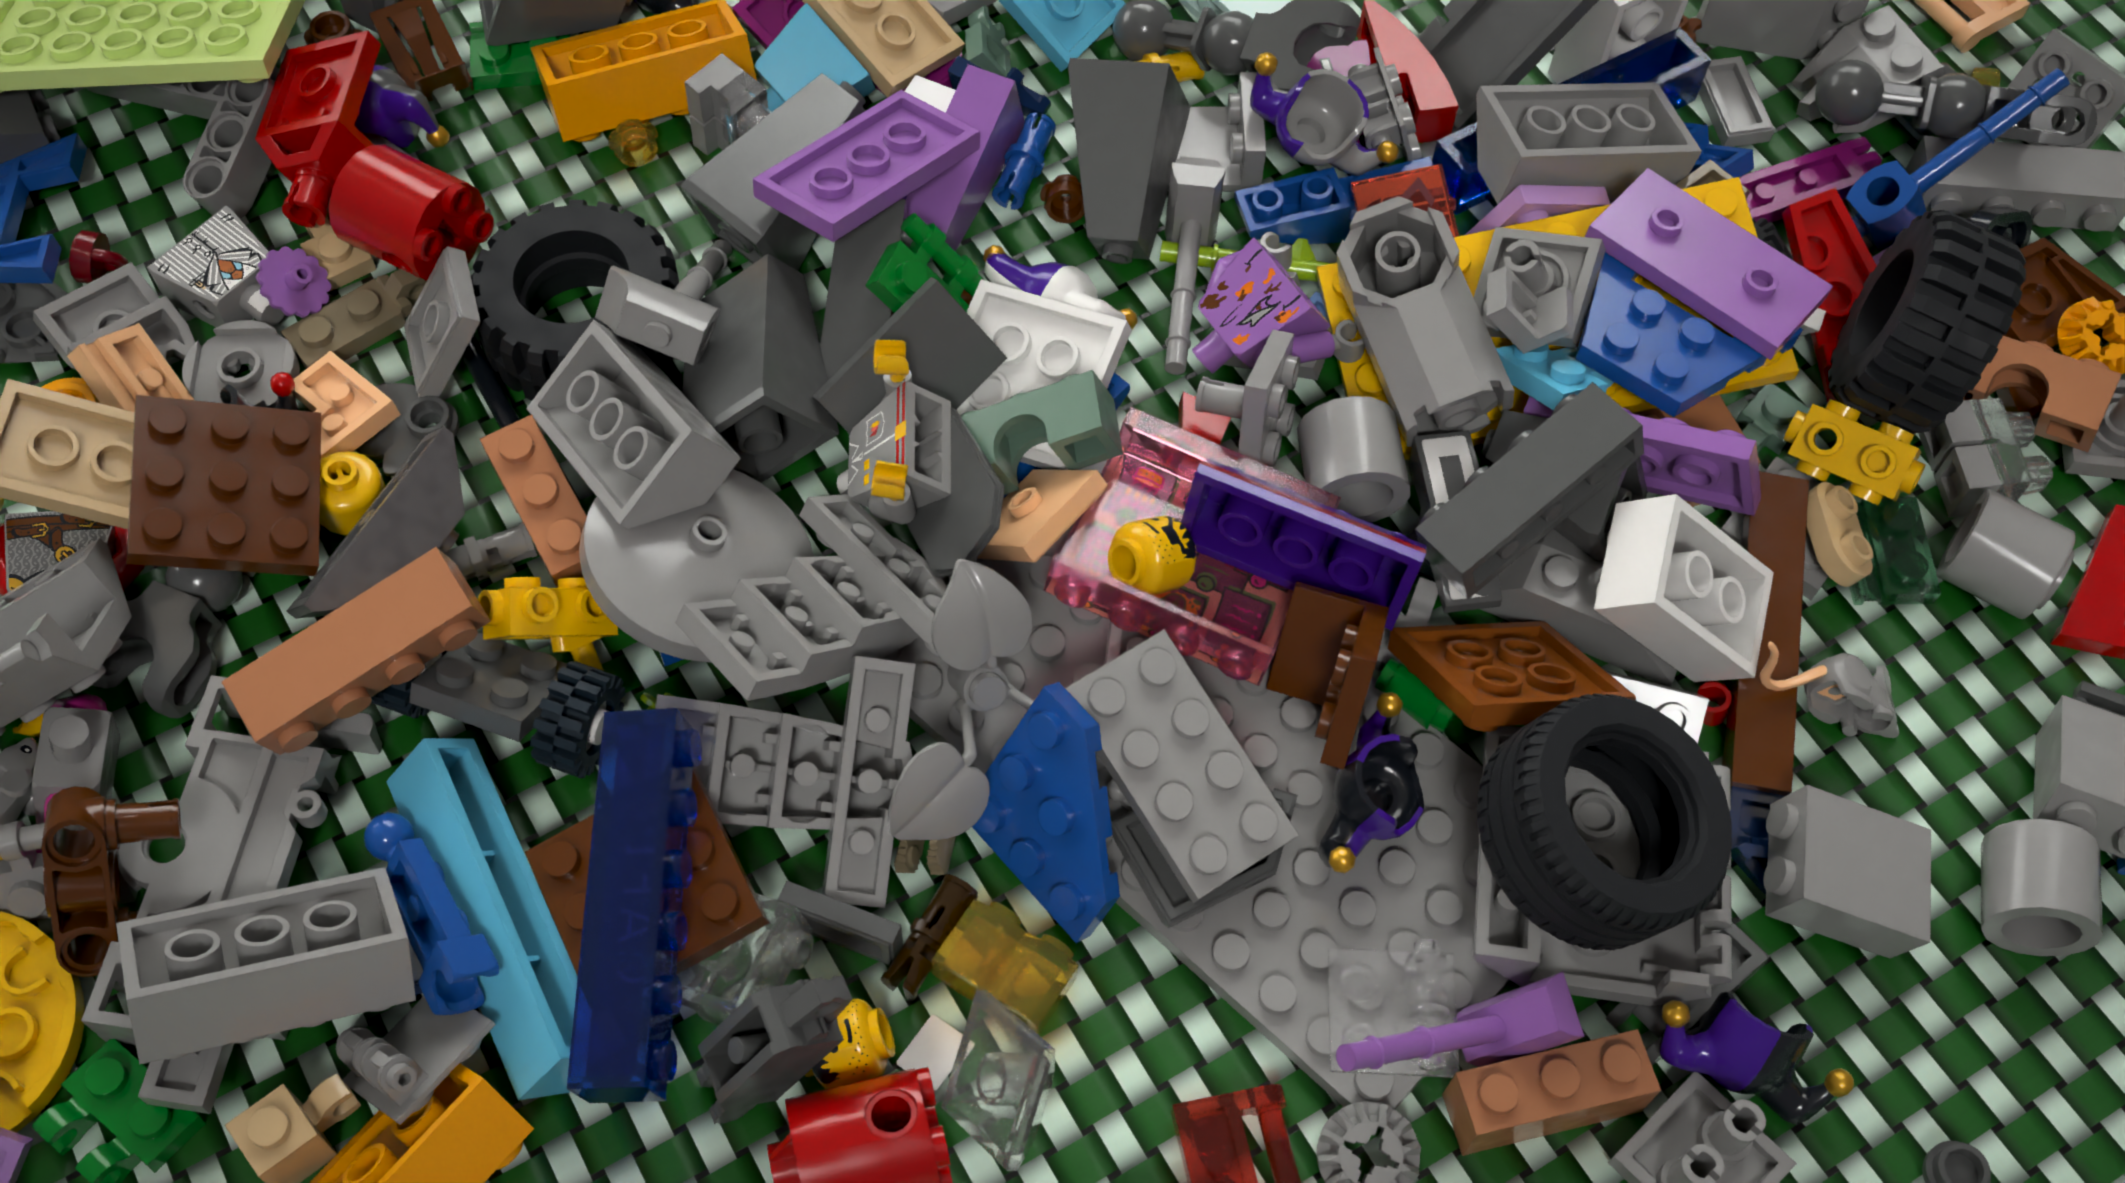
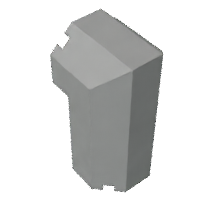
M1397 196L1356 212L1350 224V231L1345 242L1342 240L1336 254L1339 286L1389 405L1395 412L1397 424L1407 447H1412L1414 436L1469 430L1470 434L1482 430L1491 423L1487 415L1490 410L1498 405L1501 414H1503L1504 409L1509 410L1513 407L1515 391L1459 266L1460 250L1443 212L1429 207L1428 212L1413 207V201Z

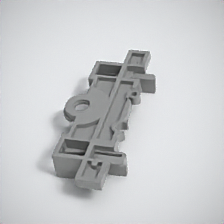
M211 675L185 743V747L195 758L179 801L181 834L185 838L183 852L170 862L158 863L149 856V847L153 840L120 844L118 862L123 878L135 891H139L142 887L147 889L136 919L287 888L303 842L296 831L297 824L299 823L305 828H314L321 825L327 817L328 810L316 792L336 794L339 783L334 776L342 755L329 754L324 747L378 755L383 743L380 740L372 717L369 714L358 713L349 718H338L317 731L318 737L305 748L291 753L284 752L279 755L255 743L252 736L219 731L214 727L212 720L218 703L228 716L238 719L242 718L221 682L227 677ZM111 941L81 1021L105 1042L109 1039H116L123 1047L136 1048L130 1015L105 1011L113 988L118 992H125L119 942ZM289 1030L261 1036L256 1039L272 1038L286 1040ZM234 1043L188 1053L177 1059H162L150 1062L138 1097L148 1105L211 1114Z

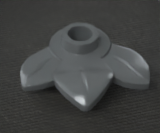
M406 383L378 385L375 387L393 400L401 415L355 451L371 459H383L385 475L394 476L426 435L445 426L455 437L460 426L459 417L455 408L439 397H418L415 385ZM432 423H438L433 427L426 428L428 425Z

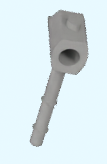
M1181 156L1176 162H1172L1165 237L1166 241L1177 242L1179 246L1174 289L1170 294L1172 306L1168 338L1165 340L1167 349L1164 368L1173 375L1183 374L1186 371L1188 349L1191 347L1189 338L1193 302L1197 298L1195 284L1200 246L1211 247L1217 233L1226 169L1222 168L1218 160Z
M720 239L704 250L702 259L695 267L688 271L687 276L679 282L674 290L617 266H611L595 318L606 324L615 335L692 366L697 365L710 342L720 312V308L700 300L703 298L706 290L711 287L717 273L726 267L727 260L732 254L730 243Z

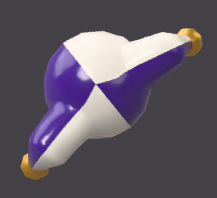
M995 245L990 246L984 252L983 259L986 262L984 273L992 283L1127 320L1132 330L1138 322L1137 314L1130 308L1118 311L1104 300L1098 299L1097 289L1090 277L1077 267L1058 262H1048L1029 267L1011 259L1006 255L1002 247Z

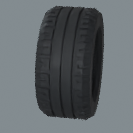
M1586 694L1564 701L1504 740L1488 760L1479 784L1477 823L1482 850L1493 877L1510 902L1533 924L1568 944L1577 945L1585 949L1591 948L1592 950H1616L1642 942L1695 917L1699 911L1706 908L1709 902L1714 899L1716 892L1723 884V879H1725L1732 848V820L1725 791L1713 765L1696 741L1675 721L1651 706L1614 694ZM1570 766L1587 770L1607 784L1628 810L1640 845V867L1636 878L1622 876L1599 861L1578 834L1566 802L1565 777Z

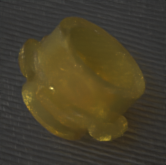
M628 119L621 122L610 133L608 145L611 150H614L615 156L623 164L631 167L642 166L650 162L657 154L658 146L655 139L658 137L656 127L650 122L643 124L638 119Z

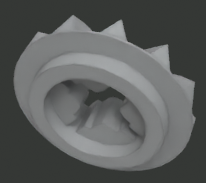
M1357 1102L1335 1112L1324 1125L1317 1144L1318 1167L1325 1183H1360L1358 1179L1361 1174L1359 1170L1361 1159L1352 1154V1150L1343 1147L1344 1141L1351 1144L1356 1142L1367 1144L1371 1135H1375L1378 1127L1381 1128L1378 1136L1380 1139L1379 1151L1387 1155V1159L1394 1161L1395 1164L1394 1167L1373 1165L1369 1173L1364 1174L1361 1183H1413L1419 1176L1422 1147L1417 1140L1411 1122L1389 1105L1377 1102Z

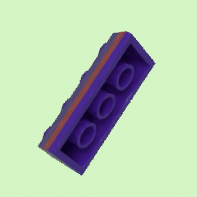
M1211 459L1201 462L1195 472L1181 523L1189 530L1193 538L1196 552L1293 591L1296 581L1389 607L1385 628L1392 630L1424 561L1427 545L1409 539L1401 533L1389 531L1354 517L1346 511L1334 509L1299 495L1293 490L1281 488L1246 474L1238 468L1229 467Z

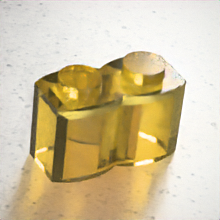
M973 900L933 957L932 974L959 994L984 1006L1005 1023L1036 1040L1075 982L1079 965L1072 960L1074 956L1072 950L1059 939L1047 934L1038 938L1025 932L1020 927L1022 923L1020 918L1008 907L998 902H991L988 906Z

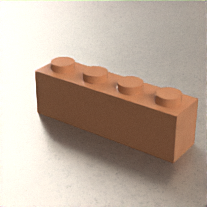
M435 547L221 682L255 743L279 755L284 752L291 753L311 744L318 737L317 731L336 719L349 718L362 712L370 705L371 697L388 686L403 684L417 677L424 670L425 663L445 650L454 651L466 646L475 639L478 634L477 630L491 621L457 564L439 548Z

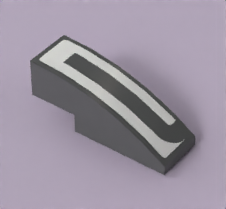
M1469 430L1414 436L1408 465L1421 507L1418 523L1420 524L1422 517L1431 507L1438 503H1447L1464 488L1468 478L1479 469ZM1430 563L1444 613L1501 606L1502 596L1499 574L1471 598L1467 599Z

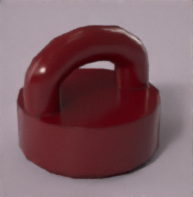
M82 230L75 236L72 242L69 266L71 275L76 282L88 284L106 275L107 271H114L129 263L121 254L110 251L109 240L104 233Z

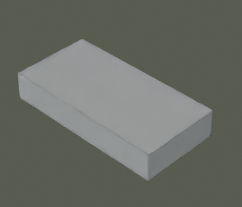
M1737 56L1695 62L1691 71V77L1721 145L1735 147L1770 142L1775 129L1742 57Z

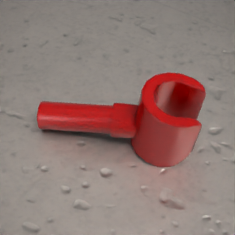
M1711 681L1704 683L1699 687L1697 694L1708 698L1709 701L1716 702L1720 707L1707 706L1703 723L1708 726L1720 725L1728 715L1732 695L1730 690L1719 682Z

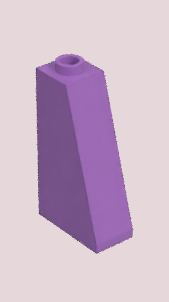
M969 64L946 113L980 131V149L917 188L906 197L908 215L916 213L927 225L934 223L946 235L945 242L954 251L957 250L1004 168L1005 153L1011 144L1016 143L1025 122L1015 80Z

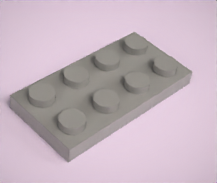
M1165 629L1065 688L1099 724L1102 750L1096 753L1192 903L1203 898L1299 836Z

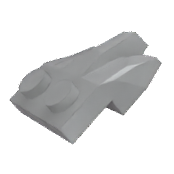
M1887 5L1844 26L1793 80L1792 86L1800 91L1809 92L1799 102L1796 114L1809 121L1824 117L1816 105V85L1821 75L1830 66L1840 61L1860 60L1874 67L1882 81L1918 86L1923 75L1937 78L1943 76L1944 66L1892 7ZM1875 112L1862 123L1852 126L1833 124L1832 128L1834 133H1860L1895 117L1896 114Z
M132 262L33 311V321L66 364L75 370L76 368L67 356L78 345L93 343L99 337L140 323L165 359L176 357L184 360L189 349L195 344L190 328L167 296L162 298L157 296Z

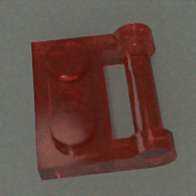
M1264 1085L1172 1104L1171 1116L1188 1183H1258L1241 1116L1246 1115L1258 1117L1274 1182L1301 1183L1282 1109L1287 1106L1282 1085Z

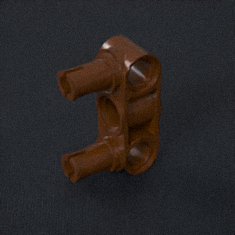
M74 786L62 789L53 795L48 802L41 848L44 863L45 904L48 917H51L56 957L59 965L68 973L81 977L99 975L111 941L118 942L116 923L136 919L139 910L130 911L129 906L120 907V872L117 850L120 849V844L167 838L181 839L179 798L166 801L118 804L117 799H106L105 796L102 797L97 791L90 788ZM80 825L87 829L75 831L64 827ZM83 934H95L97 936H83Z

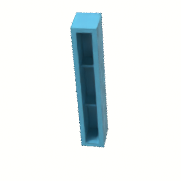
M423 738L386 781L399 814L412 824L415 834L414 838L423 839L433 860L442 867L445 884L458 909L463 910L466 914L471 935L484 934L499 964L498 975L491 977L477 976L479 986L484 995V1004L480 1009L484 1016L496 1024L490 1030V1033L517 1099L525 1100L570 1093L611 1053L610 1047L595 1013L591 1009L563 940L475 740Z

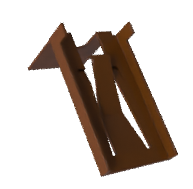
M403 0L369 13L370 19L396 72L410 88L420 91L427 98L428 102L433 101L432 92L435 89L448 84H452L456 92L469 87V85L472 91L474 90L473 81L466 69L465 62L462 61L432 0ZM417 7L421 8L437 55L443 64V70H440L433 55ZM387 18L393 20L406 39L421 66L424 77L421 76L417 65Z

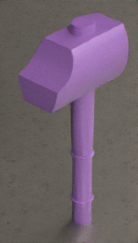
M1560 972L1467 1006L1453 1018L1454 1023L1429 1028L1418 1026L1409 1032L1378 1038L1367 1036L1362 1041L1342 1044L1336 1051V1060L1339 1067L1347 1072L1364 1068L1379 1069L1383 1064L1418 1057L1429 1059L1433 1054L1462 1049L1467 1063L1481 1067L1535 1054L1582 1038L1584 1033L1564 973Z

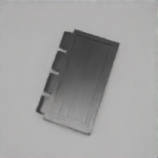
M1451 0L1443 9L1449 21L1447 22L1441 16H1436L1417 38L1434 57L1451 86L1459 105L1454 122L1456 128L1470 133L1477 126L1476 94L1480 86L1517 85L1599 0Z

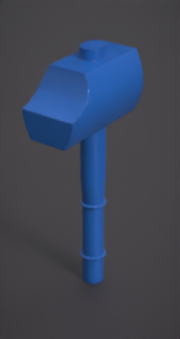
M2058 68L2054 69L2033 86H2028L2025 92L1983 123H1977L1976 128L1952 143L1910 175L1897 160L1879 165L1865 173L1856 181L1846 196L1853 216L1852 220L1861 237L1866 236L1877 249L1888 248L1893 245L1897 235L1904 228H1908L1913 219L1927 212L1922 197L1924 192L1956 170L1988 144H1994L1996 138L2038 107L2045 106V102L2070 85L2065 74Z

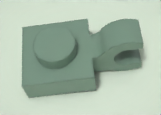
M1769 384L1765 385L1746 405L1737 417L1736 422L1747 439L1756 440L1757 455L1765 446L1779 455L1789 444V442L1784 441V436L1794 415L1798 410L1808 414L1810 408L1776 385Z

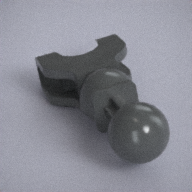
M1131 0L1116 14L1113 22V38L1119 51L1133 61L1142 60L1143 55L1155 52L1162 56L1169 49L1190 52L1203 71L1214 69L1226 76L1240 75V72H1246L1247 70L1248 72H1257L1255 62L1258 55L1265 52L1272 53L1278 60L1276 70L1272 74L1273 81L1278 89L1289 92L1309 71L1314 70L1307 67V64L1316 52L1329 46H1348L1355 40L1361 24V18L1348 4L1337 0H1293L1279 11L1271 14L1256 12L1254 19L1238 10L1226 11L1216 15L1212 8L1204 7L1197 23L1173 19L1168 8L1157 0Z
M1851 59L1835 63L1821 75L1816 85L1815 101L1820 113L1827 120L1837 125H1856L1869 119L1875 112L1912 116V127L1919 129L1927 128L1936 136L1951 139L1963 137L1976 128L1977 123H1983L2026 90L1982 85L1976 78L1964 73H1949L1939 78L1923 75L1919 86L1882 81L1879 73L1868 63ZM2056 94L2045 102V106L2038 107L1999 137L2063 146L2080 145L2090 138L2096 128V109L2091 102L2083 98ZM2059 110V120L2052 127V117ZM2077 111L2080 123L2074 131L2070 132L2074 125Z
M168 567L165 574L166 585L153 580L142 595L127 601L132 617L119 637L123 644L115 653L105 659L102 665L106 668V672L92 686L103 689L117 687L138 666L152 662L142 683L143 696L153 711L166 717L181 718L187 715L204 695L210 676H216L217 658L212 646L213 639L223 624L214 614L227 609L237 600L244 584L243 574L253 577L256 572Z

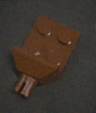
M1296 581L1266 689L1323 706L1314 736L1326 740L1320 763L1344 770L1377 662L1389 607Z

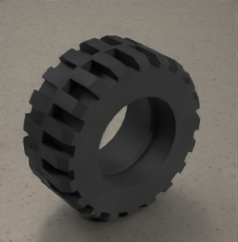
M569 200V205L555 207L554 202L539 206L540 212L530 216L525 212L510 221L511 227L508 230L504 231L500 228L488 240L487 243L490 250L482 249L473 264L475 273L471 275L481 321L477 327V332L492 369L500 374L502 382L509 388L517 392L523 390L525 398L533 400L593 320L609 328L595 317L576 323H556L536 317L535 315L539 309L554 296L578 287L596 286L604 288L609 269L613 265L673 290L679 284L677 267L671 249L665 246L664 237L655 227L649 224L645 226L642 217L628 210L621 214L618 212L617 206L598 201L597 206H589L585 200ZM630 341L642 348L658 367L666 369L674 359Z
M1945 210L1924 212L1923 215L1913 219L1910 226L1904 228L1897 235L1893 245L1886 249L1879 259V264L1875 270L1869 274L1863 284L1864 288L1859 297L1855 299L1849 311L1850 315L1846 323L1841 328L1837 338L1839 340L1837 347L1833 350L1830 360L1832 367L1828 371V381L1830 382L1828 386L1836 401L1856 409L1881 423L1883 421L1912 434L1930 431L1931 427H1937L1943 423L1946 415L1949 412H1954L1963 403V397L1967 392L1973 390L1979 382L1981 373L1986 365L1992 362L1998 351V344L2003 335L2007 334L2013 321L2011 316L2014 309L2019 305L2023 293L2020 287L2026 278V269L2024 268L2026 261L2015 242Z

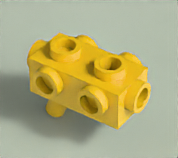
M1829 399L1825 408L1812 404L1808 414L1799 410L1796 412L1784 436V441L1792 444L1788 454L1799 459L1795 470L1822 482H1826L1830 474L1851 482L1848 491L1852 495L1879 506L1883 496L1896 502L1901 491L1911 495L1926 464L1917 461L1921 450L1910 445L1914 434L1883 421L1878 431L1857 422L1861 414L1860 411L1832 399ZM1832 430L1836 433L1837 441L1831 449L1822 450L1817 447L1815 438L1820 431Z
M540 577L505 578L503 589L483 590L479 594L478 601L491 621L483 626V640L550 639L553 653L571 652L575 662L577 661L604 671L593 641L602 637L618 635V626L606 616L595 602L584 578L558 579V588L541 587Z

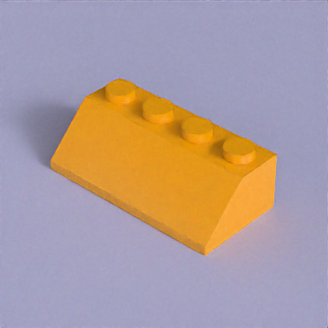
M711 0L530 47L554 122L563 142L570 140L577 142L589 141L598 137L603 131L618 127H641L648 123L650 119L666 114H689L685 81L721 53L744 70L746 93L759 90L747 33L725 0Z
M459 1063L435 1088L429 1102L420 1110L412 1113L401 1125L379 1110L310 1183H485L496 1170L506 1167L517 1157L522 1149L523 1140L534 1128L483 1077Z

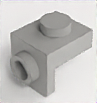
M1507 265L1487 274V299L1483 303L1485 317L1494 330H1501L1523 354L1565 337L1573 331V294L1566 286L1536 297Z

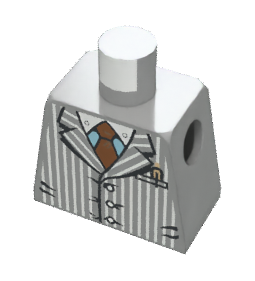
M227 205L147 267L163 297L167 296L175 307L214 327L232 321L251 320L253 318L274 326L285 316L280 309L272 308L268 299L260 294L261 285L256 280V274L260 272L258 263L266 258V254L269 251Z

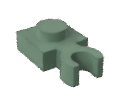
M984 5L968 15L970 27L965 30L966 53L964 58L986 71L1006 77L1011 70L1010 52L1001 43V40L1005 38V29L1001 22L995 25L992 24L989 18V9Z

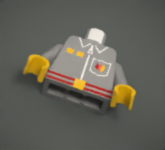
M877 339L874 343L873 367L875 374L883 375L886 394L879 405L852 428L849 435L848 469L838 476L837 488L841 495L848 494L852 501L868 507L873 516L903 525L910 523L914 519L917 508L951 495V401L913 384L912 374L906 359L905 341Z

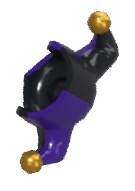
M1393 692L1382 693L1379 696L1376 704L1377 710L1359 729L1356 750L1348 755L1344 770L1339 769L1335 776L1333 796L1336 803V814L1320 842L1318 851L1319 857L1326 867L1333 868L1335 872L1345 874L1354 868L1355 859L1372 839L1388 840L1401 837L1414 827L1424 811L1423 793L1414 764L1418 754L1417 746L1411 738L1391 734L1390 732L1392 717L1399 715L1403 706L1400 697Z
M1721 992L1709 1010L1700 1017L1697 1028L1685 1031L1684 1025L1690 1020L1689 1007L1683 1002L1675 1000L1663 1005L1662 1018L1666 1024L1659 1045L1661 1058L1666 1063L1683 1070L1708 1074L1712 1080L1729 1091L1739 1094H1755L1773 1112L1789 1123L1797 1125L1809 1120L1834 1097H1843L1849 1094L1854 1087L1852 1075L1842 1068L1830 1071L1824 1083L1812 1087L1801 1086L1796 1077L1795 1069L1814 1036L1812 1027L1807 1024L1799 1023L1791 1026L1787 1032L1780 1031L1749 1013L1737 1002L1732 993Z

